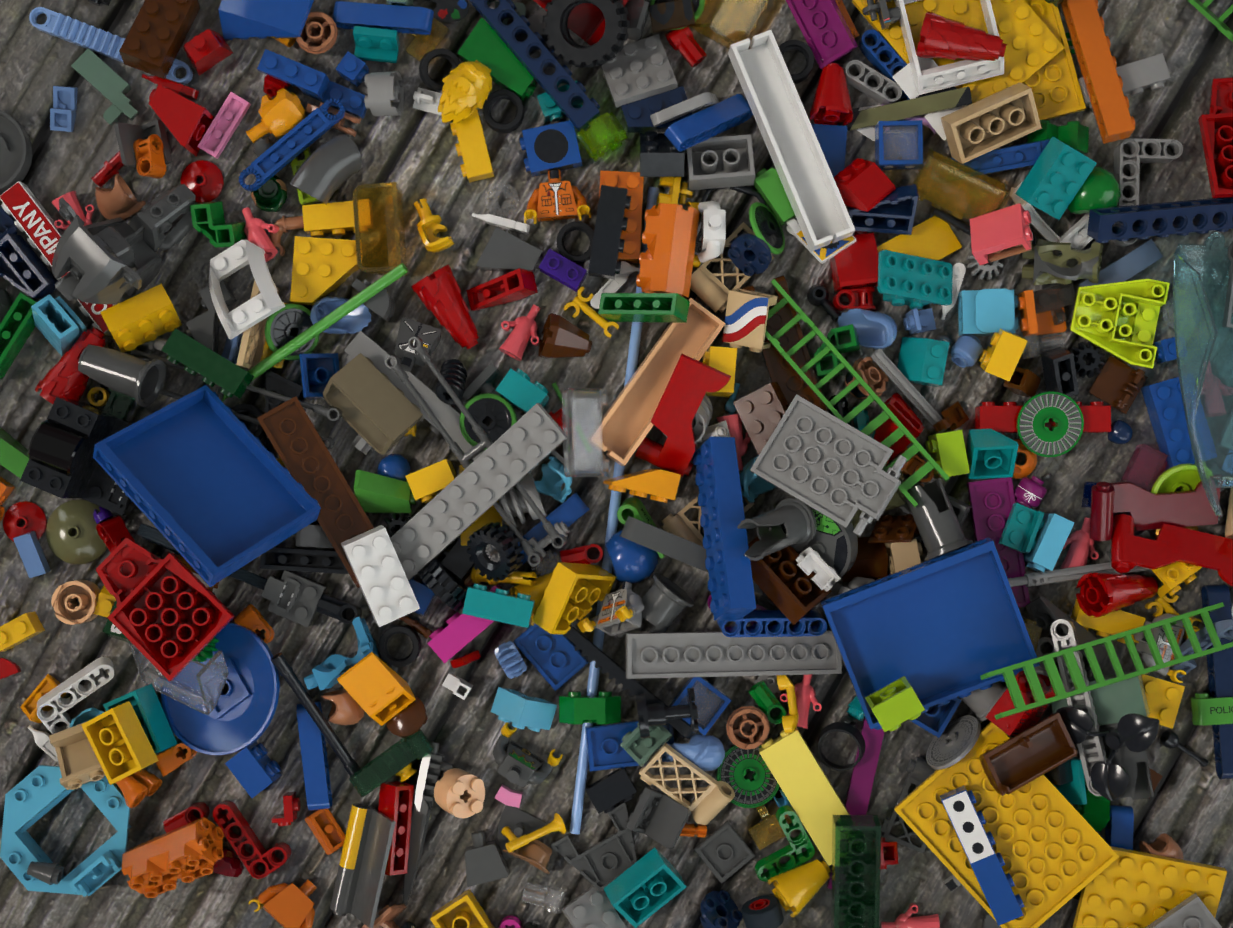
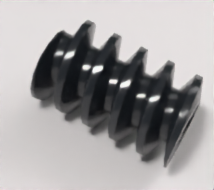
M449 359L442 364L440 373L461 401L467 371L462 362L457 359ZM438 380L436 386L437 397L446 404H456Z

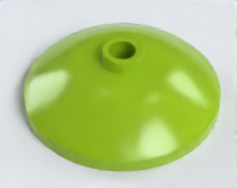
M1189 463L1179 464L1163 472L1154 483L1151 492L1157 494L1193 491L1200 481L1212 475L1202 466Z

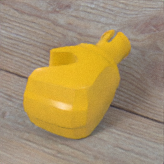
M420 199L421 203L418 201L414 202V207L421 219L417 224V230L426 250L437 253L451 247L454 244L451 237H437L438 232H447L448 230L446 226L439 224L442 221L440 215L432 214L427 199Z

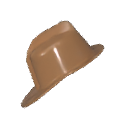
M539 840L530 842L517 849L514 853L502 850L505 853L527 861L544 873H550L546 867L552 850Z

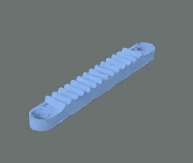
M36 7L31 11L29 20L38 30L124 63L119 50L126 38L113 35L108 31L106 32L44 7ZM38 15H47V20L44 24L37 23ZM175 59L166 79L186 85L192 80L193 72L188 64ZM185 68L186 76L181 79L177 78L175 75L177 69Z

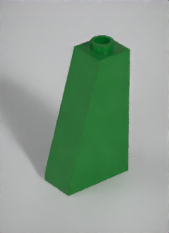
M481 17L457 52L459 59L463 62H475L478 60L491 69L490 74L494 83L503 89L514 92L522 101L526 97L530 98L536 88L533 76L486 20Z

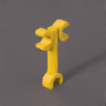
M580 287L577 292L578 296L564 306V311L566 312L570 307H574L576 312L572 317L575 319L579 316L580 310H582L604 329V334L607 338H611L612 335L607 331L608 328L613 326L618 330L619 325L613 321L608 322L587 303L591 301L594 295L591 293L587 298L582 297L581 294L585 287Z
M1167 595L1163 598L1158 596L1154 601L1148 602L1145 608L1150 609L1152 606H1156L1157 610L1152 615L1153 617L1162 615L1163 610L1169 614L1179 615L1169 604L1176 602L1179 596L1173 595L1171 598H1168ZM1185 630L1184 635H1183V638H1184L1185 640L1188 639V635H1187V633H1186V630Z

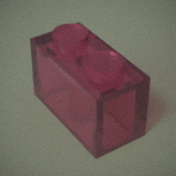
M1145 444L1137 445L1120 482H1131L1151 492L1159 473H1162L1166 468L1167 461L1165 460L1168 455Z

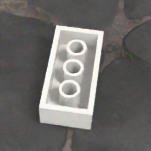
M383 525L341 543L373 618L379 627L420 609L386 528Z

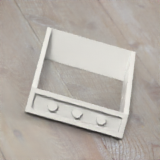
M921 0L894 1L895 6L900 9L901 19L899 22L918 95L1004 74V57H999L995 61L967 59L921 71L905 9V4ZM980 0L988 34L999 37L991 1Z

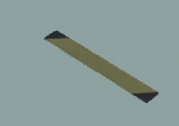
M959 88L853 112V120L846 125L847 130L851 131L873 126L878 121H896L972 104L970 88Z

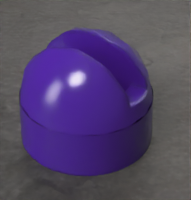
M99 506L100 512L97 509L93 512V517L97 524L113 517L110 510Z

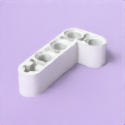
M107 657L96 659L37 701V716L52 734L70 728L71 718L66 711L114 677L112 660ZM82 680L90 681L88 685L83 686L79 684ZM63 693L72 694L69 698L61 697ZM44 706L53 707L50 711L42 710ZM58 722L66 723L63 727H57L55 724Z

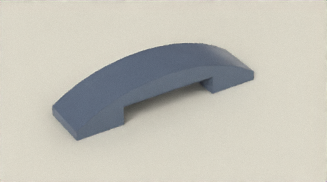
M1150 239L1101 270L1098 283H1092L1086 279L1078 284V286L1084 287L1125 282L1163 256L1153 240Z
M1233 619L1213 623L1219 639L1225 638L1230 641L1233 639ZM1206 627L1195 633L1202 651L1213 645ZM1189 638L1180 646L1183 656L1194 654ZM1193 659L1174 665L1173 668L1170 667L1169 669L1184 670L1187 674L1197 667V664ZM1177 673L1176 677L1179 678L1185 676L1180 673Z

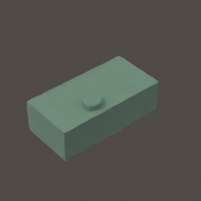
M1136 671L1124 672V675L1129 674V673H1132V672H1136ZM1116 674L1104 675L1105 681L1117 677ZM1141 676L1091 691L1099 725L1119 723V720L1126 714L1135 713L1146 717L1150 714ZM1094 677L1087 678L1089 686L1096 684ZM1066 699L1051 703L1053 713L1059 708L1068 707Z

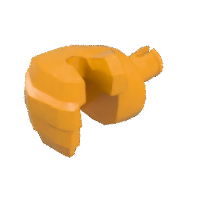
M284 88L277 91L274 99L269 94H266L262 97L261 107L258 110L262 117L261 122L245 132L253 144L269 132L270 134L273 133L276 139L282 138L306 118L305 109L298 96Z

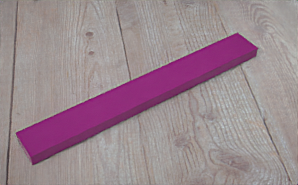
M865 717L861 730L865 740V753L863 758L853 767L845 801V807L861 833L864 827L884 737L883 729H870ZM857 747V752H856V756H855V761H854V763H855V762L857 761V759H858V755H859V748H858V747ZM858 849L831 865L827 888L849 893Z

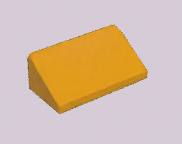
M50 674L45 676L20 707L30 721L42 723L37 716V701L61 684ZM44 706L42 710L50 711L53 707Z

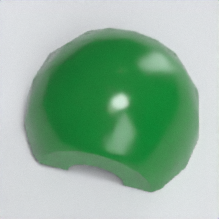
M1095 166L1068 206V209L1071 213L1082 214L1089 213L1090 209L1117 207L1121 197L1120 185L1112 173L1104 168Z

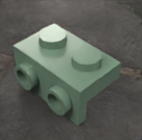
M638 722V727L633 732H628L622 738L623 742L620 746L643 767L672 737V734L663 725L649 727L650 738L641 739Z

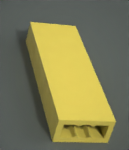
M797 727L792 733L786 734L782 730L779 733L780 736L776 739L769 738L765 740L761 745L762 747L759 748V753L826 863L830 866L867 843Z

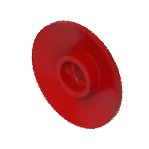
M206 160L192 162L184 169L181 175V184H185L196 195V203L211 202L223 190V174L212 162ZM203 177V182L198 184L197 179Z
M22 501L15 503L4 515L3 528L6 535L13 542L14 537L31 531H35L39 540L46 531L47 518L45 512L39 505L33 502ZM21 519L25 521V525L23 527L19 525V521Z

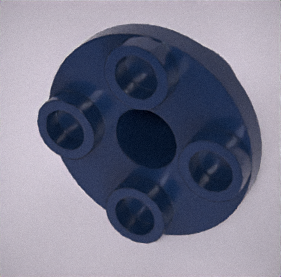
M742 234L736 237L728 251V257L746 276L764 272L772 260V254L768 245L762 239L752 234Z
M724 890L720 892L711 891L701 901L702 915L700 919L704 928H737L743 916L728 892Z

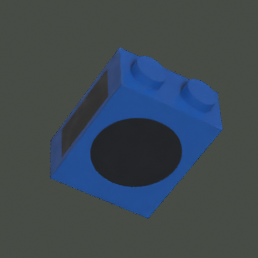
M570 120L522 130L523 137L519 138L522 151L526 150L528 157L524 159L526 172L531 171L532 177L548 174L549 170L563 171L582 167L575 127Z

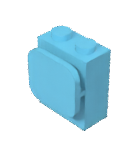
M982 289L962 290L959 292V336H993L995 332H999L1000 328L1014 334L1015 330L1018 329V317H1015L1018 299L1017 295H1014V290Z
M49 294L31 306L36 328L61 356L69 351L81 334L87 330L81 319L60 296L54 299Z

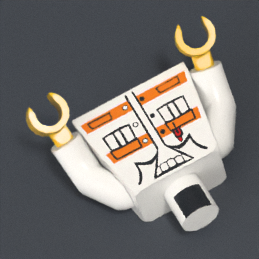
M716 201L686 203V205H690V207L697 209L701 213V252L698 255L694 254V268H698L701 262L704 263L718 257L724 251L726 211L721 210L720 204Z

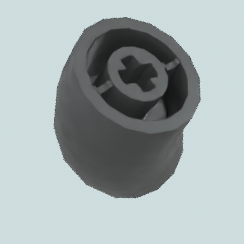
M343 134L328 140L304 161L289 184L327 204L339 186L361 169L362 159L357 145L351 138Z

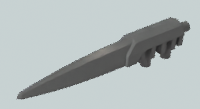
M431 741L429 751L422 752L413 796L407 874L403 876V902L406 905L408 904L418 870L432 811V802L435 801V784L441 778V771L453 769V764L443 762L445 754L438 753L440 743Z

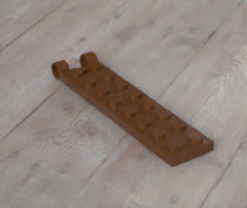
M784 275L773 278L790 296ZM753 285L742 288L755 292ZM775 289V291H776V293H777V295H778V297H777V303H779V302L783 299V297H782V295ZM787 303L767 320L766 330L773 336L796 316V311ZM799 322L778 339L780 346L785 352L789 351L804 338ZM765 337L764 342L770 343L769 340ZM772 344L770 348L762 350L771 383L778 382L789 406L797 394L827 412L824 403ZM806 344L790 357L800 369L811 360ZM812 367L805 375L816 385L818 381Z
M295 396L259 416L257 420L285 467L290 472V475L303 485L305 491L312 498L318 501L321 510L317 521L356 587L360 588L341 543L374 527L298 398Z

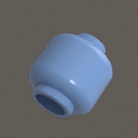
M973 335L960 336L950 350L953 363L962 368L973 366L983 352L980 340Z

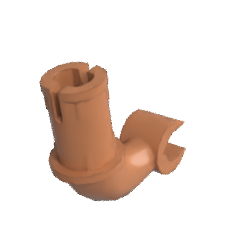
M283 215L282 218L274 223V225L279 226V231L275 234L270 232V240L276 248L280 249V256L285 254V248L281 245L282 234L284 232L287 233L288 230L303 229V216L286 217Z

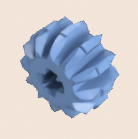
M504 642L494 650V654L508 678L518 677L527 670V665L514 642Z

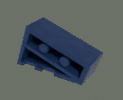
M681 86L621 106V114L627 132H665L671 124L692 115L691 112L656 127L653 126L650 118L656 112L687 100L684 87Z
M912 184L896 188L869 212L846 206L855 231L911 235L918 201L917 186Z
M7 233L0 240L1 277L32 298L43 299L56 290L55 284L58 281L21 235Z

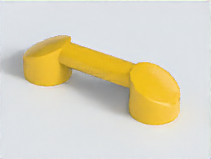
M776 675L779 690H786L789 707V715L782 716L783 729L786 734L795 731L799 720L795 686L787 675Z

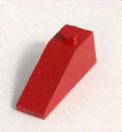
M521 268L466 290L471 311L521 300L538 293L534 273Z

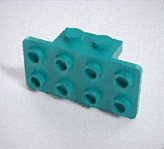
M888 250L879 252L878 292L883 294V301L892 302L891 305L893 306L908 305L910 309L917 308V310L931 303L944 306L951 305L953 266L951 263Z

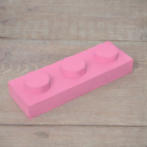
M230 92L197 147L218 159L251 104Z

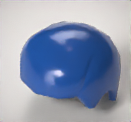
M390 454L380 461L377 474L406 482L405 476L410 474L411 467L408 460L403 456Z

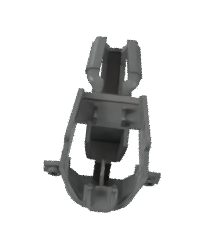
M185 184L173 187L171 190L167 189L151 202L145 204L141 208V212L132 217L130 225L119 217L84 226V221L75 213L72 207L63 198L59 199V213L66 221L69 220L71 224L59 239L53 257L52 273L56 279L62 277L55 284L56 289L69 301L79 299L82 302L93 304H118L140 294L159 273L163 259L156 253L158 248L170 249L175 244L178 245L193 228L190 205L194 204L196 195ZM181 214H186L167 236L163 234L172 227L171 223Z

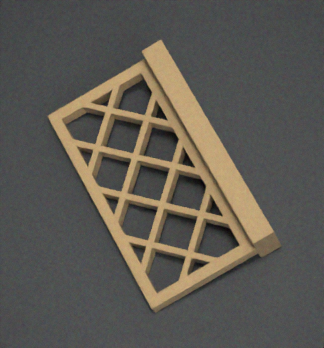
M255 280L253 284L251 298L255 297L260 293ZM268 317L243 332L236 363L240 368L249 370L260 362L265 341V325Z

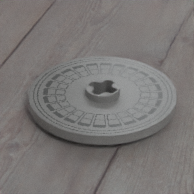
M971 715L962 716L950 722L941 737L935 736L930 743L926 753L927 763L935 770H942L959 762L976 744L981 732L980 722Z

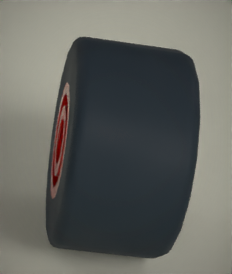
M763 895L752 898L741 908L746 928H778L784 920L779 900L775 896Z

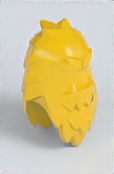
M478 60L475 62L467 61L460 63L458 67L450 71L449 75L443 78L442 81L445 84L442 88V95L438 106V112H441L443 123L452 120L453 124L459 123L469 117L477 108L483 109L484 102L488 99L489 92L492 90L491 69L483 65Z

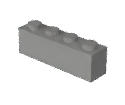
M1163 53L1116 67L1117 74L1121 76L1123 81V94H1130L1131 97L1143 93L1144 89L1150 87L1151 90L1159 89L1171 78ZM1082 77L1078 81L1086 107L1089 106L1092 109Z

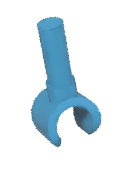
M735 383L734 393L724 406V409L732 415L736 411L733 402L740 387L739 383Z
M779 790L782 795L781 798L773 797L778 807L785 805L792 807L782 790Z

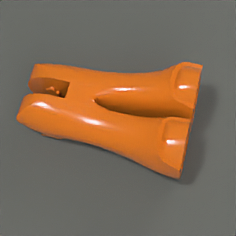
M142 769L116 782V784L122 791L126 805L129 808H134L141 803L145 796H152L161 787L162 780Z

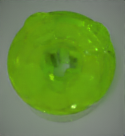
M612 111L610 114L606 112L588 123L587 131L582 128L576 135L595 162L602 159L608 150L611 149L613 152L623 145L622 142L628 138L626 131Z

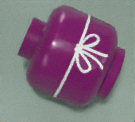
M1034 475L1031 479L1023 477L1014 491V495L1017 497L1015 501L1028 508L1038 507L1047 493V489L1043 486L1044 481Z

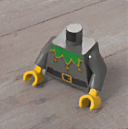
M506 722L501 728L502 736L499 737L493 750L494 759L498 764L497 772L506 777L509 782L515 783L522 788L528 784H541L553 770L552 766L559 765L563 754L559 758H555L553 754L556 749L551 750L546 763L513 740L508 739L516 732L517 728L513 727L510 730Z

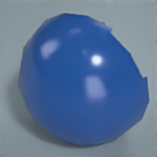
M621 530L614 534L606 543V550L612 563L613 574L616 576L617 581L641 582L650 577L654 572L659 555L652 549L621 537Z

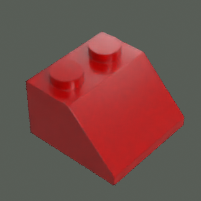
M861 158L854 160L834 177L845 206L869 212L896 189L892 181L875 162Z

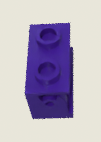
M551 249L548 250L538 267L540 272L575 292H578L588 274L586 269Z

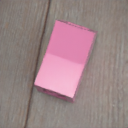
M502 784L494 798L505 805L519 808L523 792L511 790Z

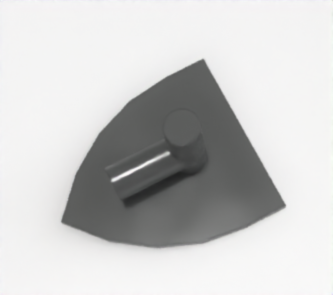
M506 805L498 825L499 847L504 859L513 857L502 851L503 849L507 850L505 844L510 842L501 833L505 826H509L517 837H521L544 827L546 822L516 807Z

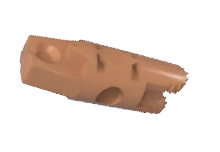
M320 102L319 106L307 103L305 111L312 113L324 103ZM332 106L328 110L330 115H336L339 112L338 109ZM345 112L344 117L333 128L355 137L357 132L343 125L346 119L360 124L361 118Z

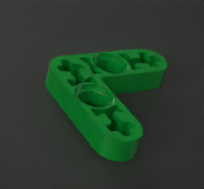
M789 805L782 806L777 810L776 819L790 844L756 863L754 868L756 875L763 882H768L771 877L805 863L815 854V849L795 810ZM786 814L789 815L792 823H787L784 817ZM793 830H801L797 837H790ZM805 847L807 851L802 852L801 849ZM782 857H790V860L787 863H779ZM767 868L768 871L764 873L763 869Z

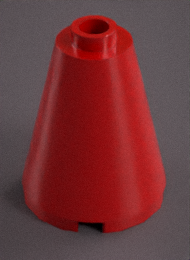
M830 63L822 69L810 111V120L814 119V124L837 125L839 122H844V126L853 120V110L844 68L837 63Z

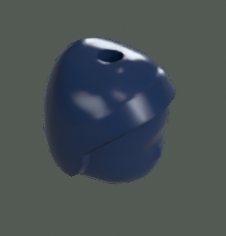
M1122 420L1114 421L1111 424V432H1108V440L1115 444L1129 442L1133 434L1131 426Z

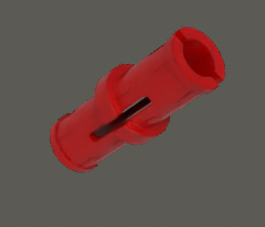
M120 151L109 161L106 160L103 163L104 166L91 178L99 187L102 188L114 174H119V170L124 166Z

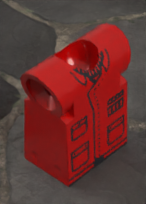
M1024 670L1020 671L1015 678L1025 705L1034 703L1035 700ZM1037 674L1045 698L1054 697L1055 693L1049 677ZM1007 688L986 718L1007 735L1014 737L1037 724L1048 705L1046 704L996 720L994 715L1015 709Z

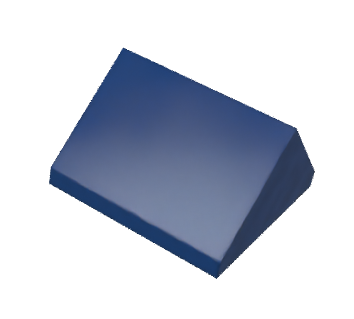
M338 353L299 354L304 398L308 400L323 399V391L329 379L340 370Z

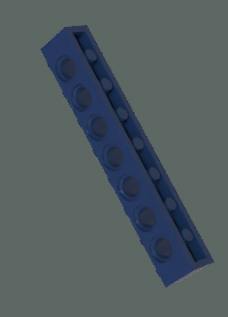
M469 0L580 133L600 117V111L598 110L600 106L593 97L589 99L586 96L585 87L579 81L575 82L570 77L573 74L565 64L563 66L559 64L558 58L553 54L554 50L552 48L547 49L543 45L545 41L537 31L535 33L532 32L529 28L531 24L524 15L519 16L515 10L517 8L511 0ZM493 1L499 2V6L495 9L489 8V4ZM505 18L513 19L510 25L502 24ZM520 34L527 35V39L523 42L516 40ZM535 50L541 52V56L538 58H532L530 54ZM547 67L556 69L552 75L544 73ZM566 83L570 87L567 91L561 92L558 90L560 84ZM575 100H581L583 106L574 108L572 103Z
M1233 197L1090 209L1087 235L1098 243H1108L1109 240L1115 239L1118 241H1128L1129 238L1149 239V236L1169 237V234L1186 236L1189 235V232L1207 234L1210 230L1227 232L1233 228Z

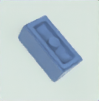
M243 333L231 340L227 336L222 357L235 365Z
M35 531L13 538L29 578L51 571Z

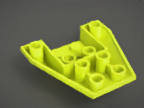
M1141 279L1078 287L1070 331L1130 365L1153 369L1157 347L1153 346L1160 307L1166 304L1170 283L1153 279Z

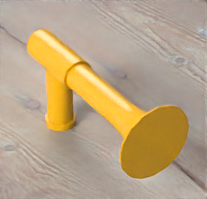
M555 813L554 819L549 824L527 835L517 837L509 826H505L501 833L510 841L505 844L507 851L510 853L549 833L559 831L565 834L566 827L561 816Z

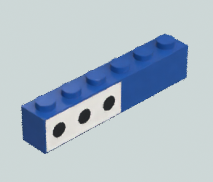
M963 785L940 795L943 806L998 926L1024 916L1021 908L1025 906L1020 895H1014L1011 887L1015 886L1011 875L1010 873L1005 874L1002 866L1006 864L1000 852L995 854L992 845L996 844L990 831L986 833L983 824H986L981 810L976 812L973 804L977 801L972 790L967 791Z

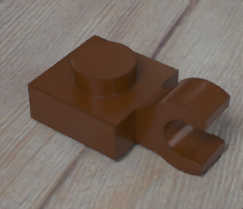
M959 401L941 412L944 418L936 422L933 427L937 433L949 427L953 431L968 421L969 418Z

